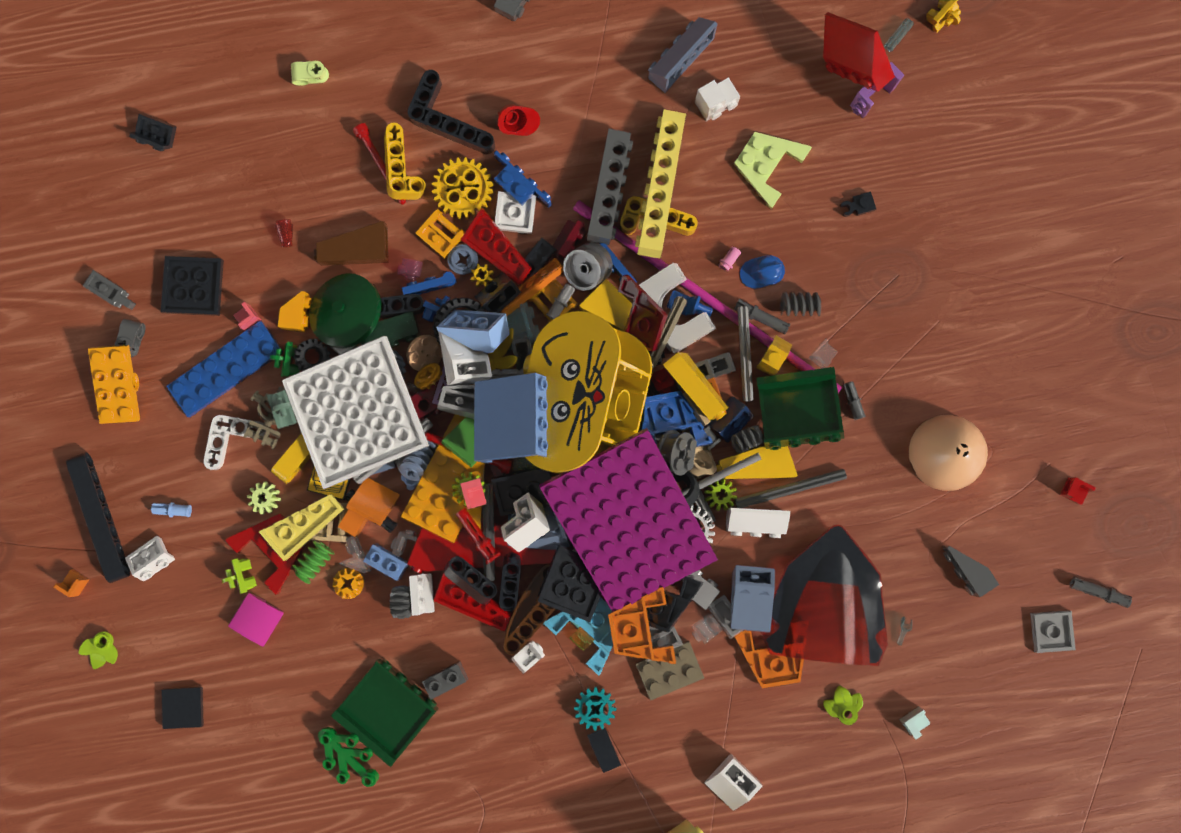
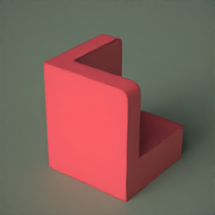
M243 302L241 303L243 308L233 316L239 322L238 326L246 331L262 319L251 305Z
M480 478L460 483L467 509L486 504Z

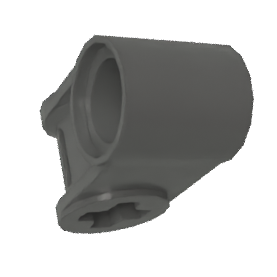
M123 319L114 346L129 345L131 357L136 356L145 334V324Z

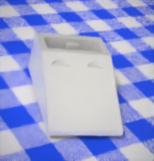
M438 331L447 386L475 384L476 381L489 380L492 377L487 353L474 351Z

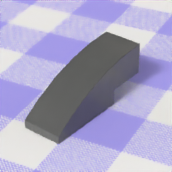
M728 352L695 363L707 380L736 371L731 354ZM675 380V382H676V384H677V387H678V390L683 389V388L679 385V383Z

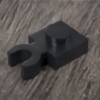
M871 191L853 196L851 198L852 203L844 201L840 204V207L846 206L849 208V211L845 212L843 217L850 216L854 211L859 216L876 210Z

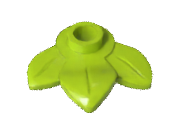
M106 631L99 632L94 638L86 639L79 649L80 655H90L93 669L102 667L106 661L115 664L118 657L117 649L113 645V636ZM103 638L106 639V641H107L106 644H103V643H102V639H103Z
M838 686L834 694V700H824L823 704L831 717L839 718L840 722L845 725H852L858 719V711L863 706V698L860 693L851 696L846 688ZM846 711L851 712L852 717L848 719L845 717L844 713Z

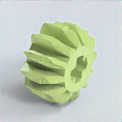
M263 482L261 485L256 483V489L250 488L253 494L247 495V498L252 499L248 505L254 506V512L259 511L260 514H265L267 511L272 513V507H279L275 502L281 501V498L276 497L280 491L274 490V484L269 485L268 482ZM262 495H265L266 501H263Z

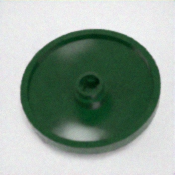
M346 273L329 279L316 292L310 306L309 320L313 333L320 341L334 348H349L361 343L373 332L378 323L381 313L380 295L370 281L357 274Z

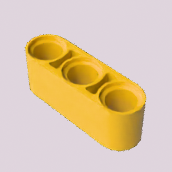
M302 433L271 469V472L285 484L289 483L311 458Z

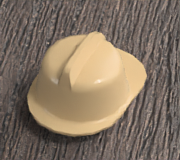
M706 445L696 447L694 466L691 470H688L697 480L707 474H714L717 471L711 451L707 450Z

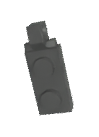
M94 270L83 284V287L115 307L121 308L124 305L133 310L136 303L127 298L129 293Z

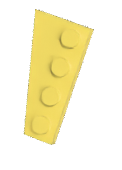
M330 494L291 516L274 523V525L259 531V533L282 560L286 561L340 514L344 508Z

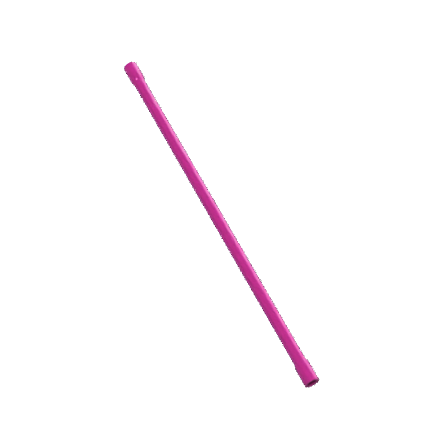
M579 200L573 210L591 221L592 209ZM606 220L599 221L601 225H608ZM616 228L615 239L637 254L638 247H635L636 241ZM639 255L660 271L669 266L659 258ZM687 277V280L680 284L695 296H700L702 301L739 326L738 314ZM749 322L750 335L769 347L773 339ZM791 351L785 359L801 371L815 369ZM837 384V390L839 393L842 389V386Z

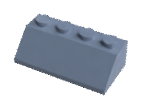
M698 17L695 22L691 21L685 29L686 32L676 37L673 42L674 45L670 49H665L658 63L655 61L648 69V79L666 93L714 40L718 24L715 21Z

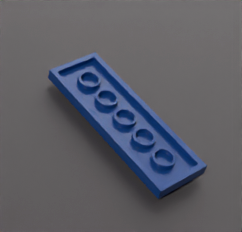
M260 320L166 387L186 416L190 418L272 361L269 359L270 355H276V349H281V347Z

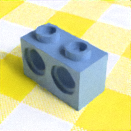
M378 544L371 546L363 560L366 564L396 581L402 578L409 566L407 564L408 561Z

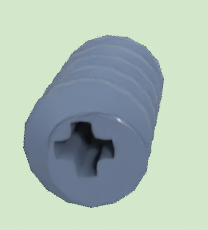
M428 441V447L406 455L403 463L399 466L400 473L405 478L412 481L420 480L419 476L424 474L427 464L431 461L430 458L433 457L437 449L433 442Z

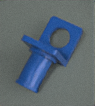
M676 290L672 291L667 308L671 309L674 299L680 296L687 300L681 313L682 315H694L695 313L699 315L707 312L708 316H711L713 309L699 303L700 296L689 297Z

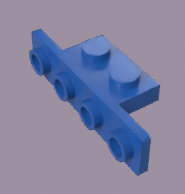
M496 150L494 156L505 168L494 178L495 182L521 206L534 194L550 208L551 197L544 190L541 192L533 179L530 177L527 179L519 166H513L505 153L502 152L500 154Z

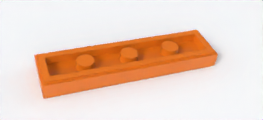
M557 258L550 261L518 287L522 293L501 312L506 313V316L514 312L564 272L563 265Z

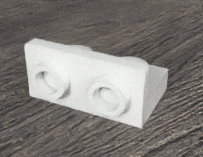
M159 536L154 537L125 557L132 576L142 581L151 578L155 573L167 567L175 560L174 556L167 552L162 538Z
M432 574L409 576L412 616L434 612Z

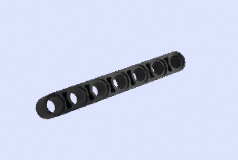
M85 452L67 459V468L105 579L108 583H113L129 577L130 569L91 456Z

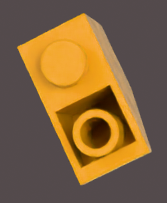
M301 291L280 308L279 328L282 330L305 332L306 327L309 326V316L307 314L312 303V299L307 292Z

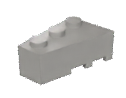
M475 385L443 386L437 410L474 419Z

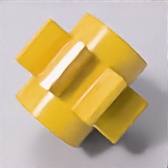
M477 264L478 268L476 270L471 269L474 276L470 279L471 281L477 280V287L480 284L486 287L487 283L493 280L490 275H493L494 272L493 270L488 271L487 264L484 267H480ZM481 272L484 273V279L480 278Z

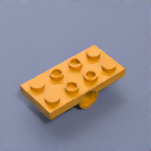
M129 345L88 348L99 423L139 421L140 414L136 394L139 389V378L136 373H133Z

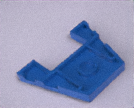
M681 391L646 397L642 413L641 430L647 428L656 445L655 435L663 434L668 430L678 431L683 429H689L690 434L697 441L696 447L713 443L711 437L707 436L703 430L704 426L702 423L698 422L694 416L693 409Z

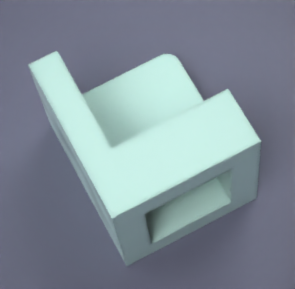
M917 707L900 719L910 736L914 739L921 737L920 731L930 725V721L925 716L926 712L920 707Z

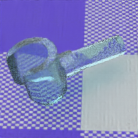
M905 617L901 618V634L897 642L898 645H902L905 634L912 630V619L910 624H904Z

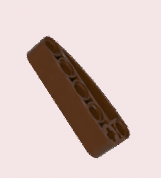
M550 564L544 565L532 579L514 610L503 645L504 651L509 655L517 654L555 610L553 607L536 601L545 578L544 569L549 568ZM536 610L542 611L543 619L535 620L533 612ZM521 626H529L531 633L523 635L520 631ZM510 640L518 643L516 650L509 649L508 642Z

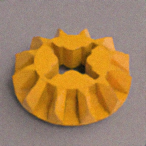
M436 363L424 366L419 370L414 379L415 386L421 390L429 389L432 385H435L436 381L440 380V376L443 373L441 371L442 368Z
M344 568L338 571L333 578L332 587L335 593L344 599L355 598L361 593L364 586L362 575L353 568ZM354 578L351 583L352 589L349 587L342 589L345 584L344 579L350 580Z

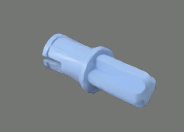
M174 502L170 504L153 503L151 512L152 514L168 515L169 517H190L192 506L178 505Z

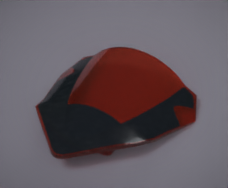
M831 526L787 564L774 594L770 632H760L769 654L830 663L879 666L888 646L881 574L843 526Z

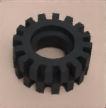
M308 339L297 346L294 350L295 355L293 359H295L294 363L299 367L298 369L305 371L330 360L329 354L331 353L327 350L328 346L324 345L322 341ZM309 349L316 350L319 354V360L315 364H310L305 359V353Z

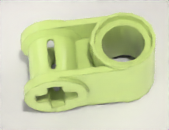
M320 61L291 63L292 84L303 86L324 83L329 78L328 70Z

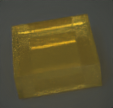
M581 627L569 637L583 651L595 640Z

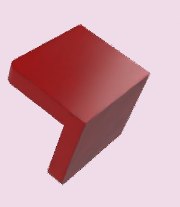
M1071 477L1067 479L1060 495L1082 505L1088 492L1095 491L1096 487L1076 477Z

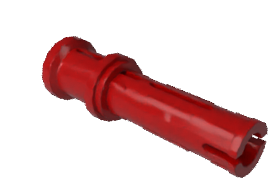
M466 507L455 514L476 543L475 549L481 552L486 560V564L491 563L501 555L491 544L492 540L488 537L486 538L477 523L466 510Z

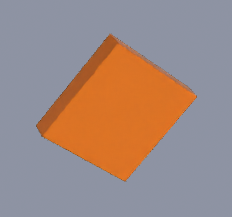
M367 478L357 489L346 508L381 526L398 501L400 494Z

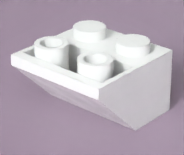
M732 754L704 782L733 811L750 801L762 787L761 782Z

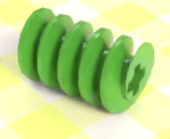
M313 541L316 547H308L311 553H303L306 559H298L300 566L293 565L296 576L307 584L311 583L309 578L314 579L316 577L314 572L319 573L321 571L319 566L324 567L326 565L324 560L329 561L331 559L329 554H335L332 549L322 542Z

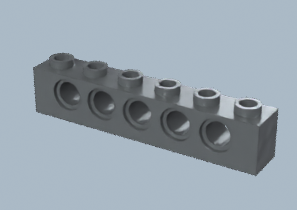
M608 129L587 241L609 245L610 239L614 240L616 228H613V224L618 222L620 212L616 208L617 204H621L623 193H620V187L625 186L626 175H623L624 169H628L630 160L626 156L627 151L631 152L633 141L630 140L631 133ZM619 150L622 154L617 155L613 151ZM610 168H617L618 172H612ZM613 185L615 189L609 190L606 186ZM608 202L612 206L607 208L603 206V203ZM606 220L608 225H601L599 221Z

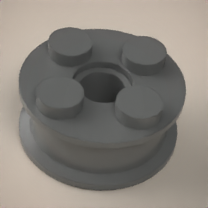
M676 430L665 432L659 441L658 449L670 471L676 475H684L693 468L697 441L687 432L681 434Z

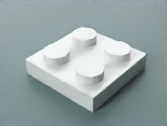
M498 191L495 224L501 231L532 234L536 195H532L521 206L507 192Z

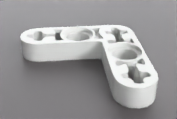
M218 415L213 418L204 456V465L207 469L218 470L223 466L229 435L244 437L248 426L251 427L249 424L251 420ZM223 419V422L229 423L231 425L230 427L222 426L220 429V426L217 425V423L221 422ZM239 422H243L245 425V429L241 433H238L235 429L236 424ZM263 432L260 435L264 437L266 433ZM217 437L222 439V445L219 448H215L213 445V441ZM211 450L220 451V454L215 455V453H211ZM215 456V460H218V463L213 465L210 463V459H214Z

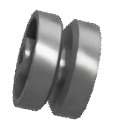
M590 242L583 244L566 256L563 271L566 279L572 286L585 291L591 290L607 279L612 272L613 263L611 255L606 248L600 244Z

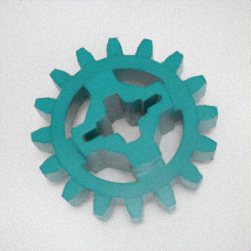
M595 686L594 691H591L588 687L586 694L582 691L580 692L581 699L576 698V702L579 705L574 706V710L579 712L575 714V717H581L579 723L583 724L585 722L586 729L590 725L593 726L594 731H596L599 725L601 729H604V723L610 725L609 718H615V715L612 713V711L617 710L615 706H612L615 703V699H609L611 693L605 694V688L598 691L597 686ZM597 695L601 697L599 699H592L590 696ZM583 703H585L587 706V711H585V713H583L582 711ZM606 703H608L609 707L607 714L603 710ZM591 705H594V706L599 705V711L597 712V711L595 710V711L591 712V710H592V706H591ZM591 718H599L600 720H599V721H592V720H590V719H591Z

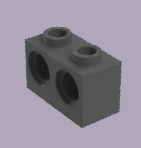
M459 661L426 678L422 683L430 699H433L465 683L469 678Z

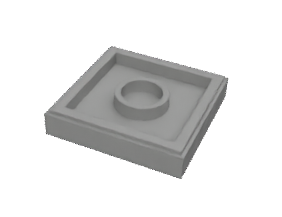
M1072 611L1030 613L1035 653L1076 650Z

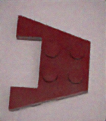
M623 275L618 292L633 299L624 332L638 338L648 351H656L668 314L629 275Z

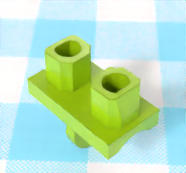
M233 559L231 562L235 575L233 576L231 569L225 570L227 578L221 579L222 583L228 582L230 589L236 587L234 580H237L240 594L246 593L247 590L257 586L254 576L244 579L242 571L252 569L250 559Z

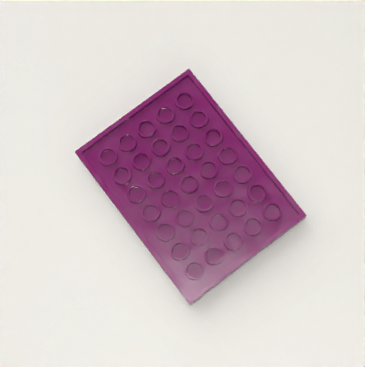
M647 428L596 454L583 466L563 472L539 485L612 612L622 609L629 603L633 604L646 594L649 595L660 587L665 588L718 560Z

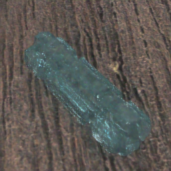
M906 18L885 43L884 48L892 52L914 25L913 21Z

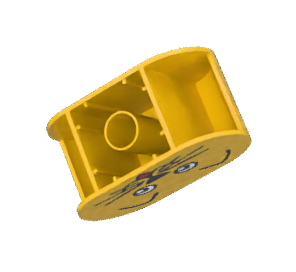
M575 311L562 314L550 321L537 336L532 353L526 357L523 364L524 374L537 373L546 376L548 383L546 390V400L548 403L546 410L548 423L547 457L536 455L527 456L526 458L538 468L561 474L583 466L596 454L638 433L652 373V360L647 348L638 338L613 328L606 320L595 314Z

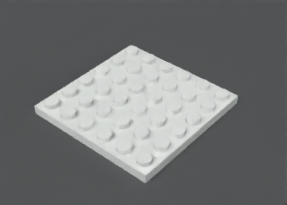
M387 336L380 337L282 380L323 489L429 446Z

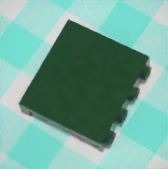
M834 367L757 378L766 449L779 450L785 446L796 448L801 446V444L817 445L823 441L839 442L841 439H845Z
M378 659L331 717L351 734H356L361 743L370 748L374 754L391 767L439 708L433 699H430V697L426 698L421 694L422 690L417 685L408 683L406 681L407 677L403 673L395 672L390 662L385 659Z

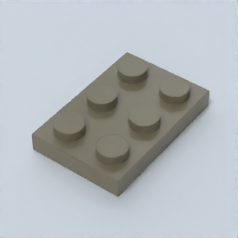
M689 641L674 649L676 664L653 660L648 662L647 659L636 663L650 701L704 679Z

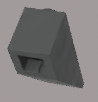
M942 546L945 551L943 552L944 557L948 562H952L955 567V574L966 583L965 589L971 596L981 597L999 585L988 567L951 546Z

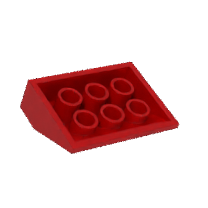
M829 12L825 14L823 57L827 70L830 73L840 75L842 78H847L855 84L858 83L867 89L879 92L895 75L878 31Z

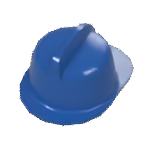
M773 255L751 259L745 262L740 270V278L743 284L753 289L779 283L785 274L783 262Z

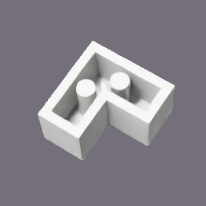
M728 77L718 84L713 80L698 89L695 104L706 121L710 119L715 120L722 115L723 111L727 109L730 111L737 107L740 95Z
M529 492L513 503L516 516L501 526L504 541L517 552L522 551L550 531L543 505Z

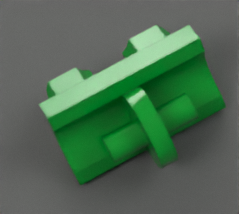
M293 342L285 343L284 357L282 356V349H276V355H270L269 359L275 361L274 368H280L281 361L283 362L281 377L287 378L288 376L300 373L297 365L290 364L291 357L295 355L294 350L297 348L296 345H293Z

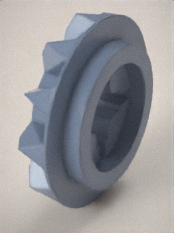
M457 245L450 251L448 264L456 274L465 275L472 273L471 269L474 270L477 267V253L468 245ZM458 254H460L463 257H468L466 259L468 266L464 265L463 263H458L460 261V256Z

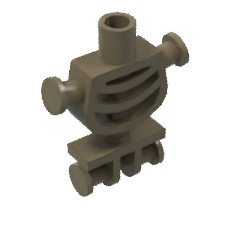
M279 386L276 393L285 390V388ZM256 391L251 400L259 403L257 406L258 415L265 422L261 425L251 420L250 426L258 430L255 432L248 426L244 437H250L254 442H257L259 439L262 441L261 445L264 446L266 444L271 446V449H274L278 441L277 438H280L281 433L270 428L272 424L276 425L272 410L265 405L267 403L270 406L267 398L269 394L266 393L263 397L259 394V391ZM262 408L268 413L267 417L261 412ZM262 431L266 433L264 437L260 435ZM269 435H273L277 438L272 439L269 437Z

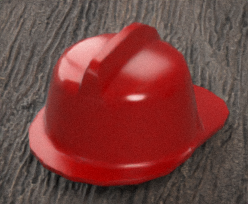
M510 104L498 112L497 125L504 134L528 136L538 129L540 116L536 110L530 107Z

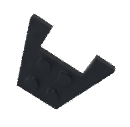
M686 576L680 595L664 590L666 605L646 608L649 626L664 632H670L702 587L703 582Z

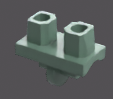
M286 390L267 395L278 429L297 423Z

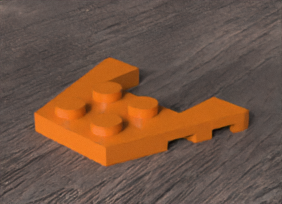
M664 587L658 588L649 595L646 594L633 604L629 603L622 609L608 614L615 654L676 664L673 645L653 648L646 609L648 607L666 605Z
M808 620L790 623L793 643L785 644L782 654L773 652L769 647L754 649L751 631L743 630L734 636L761 688L801 682L807 629L809 627Z

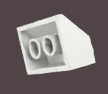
M728 508L726 531H731V535L742 536V532H750V536L762 537V533H769V537L781 538V534H787L790 511Z

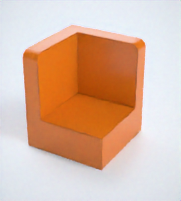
M348 509L338 527L350 535L358 537L368 519Z
M71 569L63 582L56 583L53 588L67 597H75L80 595L90 579Z

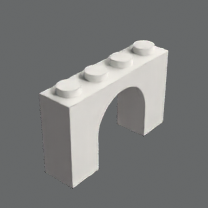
M672 263L639 284V286L662 308L665 295L687 279L678 264ZM707 312L699 314L685 324L676 325L666 344L667 349L670 352L678 353L715 330L716 328Z

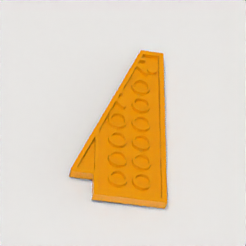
M455 414L443 438L465 417ZM438 445L401 518L454 543L463 527L455 514L466 507V510L481 530L482 506L467 509V506L464 505L465 499L458 503L457 499L459 496H453L452 493L457 490L452 489V485L458 484L455 481L456 477L462 480L461 473H464L466 478H468L469 472H472L473 479L479 475L480 481H484L485 463L477 461L470 467L448 448Z

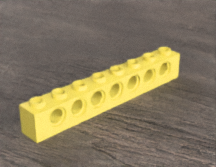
M664 109L662 117L658 116L656 127L660 128L659 133H655L653 143L657 147L656 150L652 149L650 161H654L653 167L649 166L647 176L651 180L650 184L646 183L644 195H648L647 201L643 200L641 212L645 214L644 218H640L638 229L641 230V236L637 235L635 247H638L637 255L659 259L661 257L686 113ZM657 181H661V182H663L664 184H663V185H660V184H657L656 182H657ZM654 198H658V199H660L661 201H660V202H656V201H654L653 199H654ZM654 215L658 219H652L650 216ZM647 233H653L655 236L650 237Z

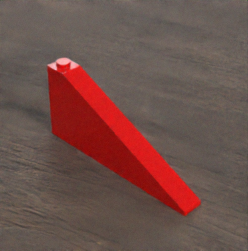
M481 517V531L483 533V518ZM494 523L495 550L501 553L495 559V567L503 566L504 556L512 552L520 556L521 565L551 563L556 549L524 548L522 551L517 552L504 541L501 525ZM464 526L454 543L422 528L407 563L412 566L411 570L422 573V570L440 571L444 570L445 565L451 558L459 556L474 568H484L483 555L475 549L476 543ZM451 565L454 570L458 569L455 565Z

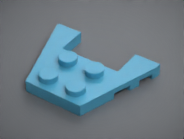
M600 596L591 622L562 611L547 619L543 624L557 635L571 621L599 647L586 664L598 676L601 674L613 647L608 617V614L612 611L607 602Z

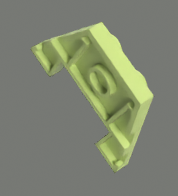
M754 132L735 161L734 166L747 182L754 187L756 193L767 203L766 205L772 209L781 193L767 185L766 181L785 153L802 163L812 147Z

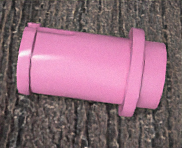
M731 246L725 257L719 260V267L727 272L729 269L731 270L733 268L732 265L741 254L740 250Z

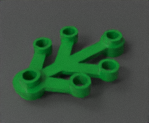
M332 727L323 728L319 731L318 739L324 745L326 758L322 763L323 768L331 770L336 765V760L333 758V749L338 754L339 773L336 776L338 783L345 784L350 779L347 769L348 763L362 777L361 781L364 786L372 787L379 780L378 772L372 768L366 770L354 758L359 757L362 761L367 762L373 756L370 748H353L359 742L356 734H337L336 730ZM340 743H345L348 747H343Z

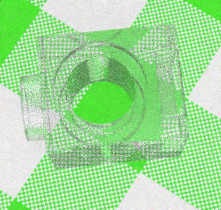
M708 613L692 626L694 630L692 635L698 642L702 640L704 644L723 631L711 613Z

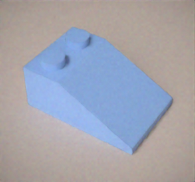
M454 310L437 326V331L474 351H482L484 353L494 352L510 334L506 313Z

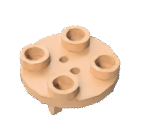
M431 335L416 337L410 343L406 355L409 365L417 371L432 363L439 364L443 357L441 345Z

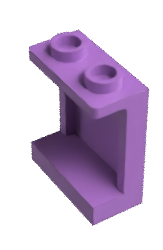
M890 62L895 77L884 86L889 93L896 88L904 77V74L892 62ZM863 87L850 104L852 111L864 118L874 104L869 97L876 91Z

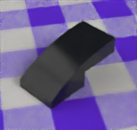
M606 728L587 735L603 773L621 766Z

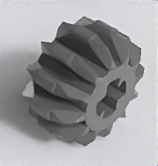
M752 426L736 433L730 440L736 453L741 454L763 444L764 435L758 426Z
M393 587L389 600L390 613L393 618L398 619L411 617L410 587Z

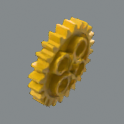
M457 157V163L450 159L449 166L443 163L444 170L437 169L440 176L434 175V179L437 182H433L432 186L437 189L432 190V193L437 195L434 197V200L439 202V208L444 207L443 212L445 214L450 211V216L453 217L456 213L458 219H461L462 214H464L466 219H468L469 213L476 217V210L480 211L481 206L488 207L485 201L492 200L488 194H493V190L489 188L493 186V182L489 181L491 179L490 174L485 175L487 169H481V163L475 166L474 159L468 163L467 157L464 158L463 162ZM470 174L475 175V179H474V180H472V181H467V180H466V177H467L468 175H470ZM451 177L457 178L453 184L447 183ZM462 185L465 186L464 191L460 190ZM475 192L478 194L476 199H469L471 193ZM454 195L459 196L457 202H451L450 198Z

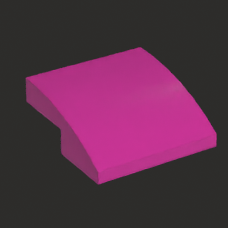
M248 592L228 627L264 647L284 612L266 603V600Z

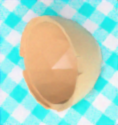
M939 415L923 422L913 434L909 446V460L917 477L928 486L942 491L959 490L973 483L985 468L988 456L987 444L980 430L972 422L953 415ZM961 444H965L967 448H963ZM956 448L960 450L959 454H957ZM968 451L967 456L963 457L964 452Z

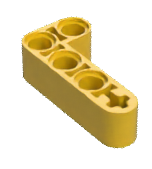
M390 123L386 127L384 134L387 193L392 199L417 200L423 195L425 182L420 177L406 176L403 129L398 123ZM391 150H396L399 154H393ZM391 168H397L400 172H394ZM392 186H399L401 190H395ZM412 186H417L420 190L415 191L412 189Z
M637 196L628 199L620 221V229L626 235L635 233L640 218H644L645 213L641 212L643 200L647 201L646 199ZM631 204H638L640 208L634 211L630 208ZM673 208L669 209L668 216H673L676 221L673 223L667 222L666 229L686 236H690L696 231L698 221L695 216ZM626 221H631L634 226L626 228L623 224ZM688 222L691 223L690 228H686Z

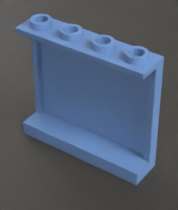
M531 373L475 382L474 461L492 463V460L536 455L547 457L548 423L546 410L548 403L546 400V390L548 383L546 376Z

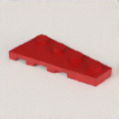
M481 208L461 238V241L515 282L522 284L532 268L487 212Z
M443 573L434 602L505 632L512 612L501 609L499 603L493 599L486 604L478 603Z

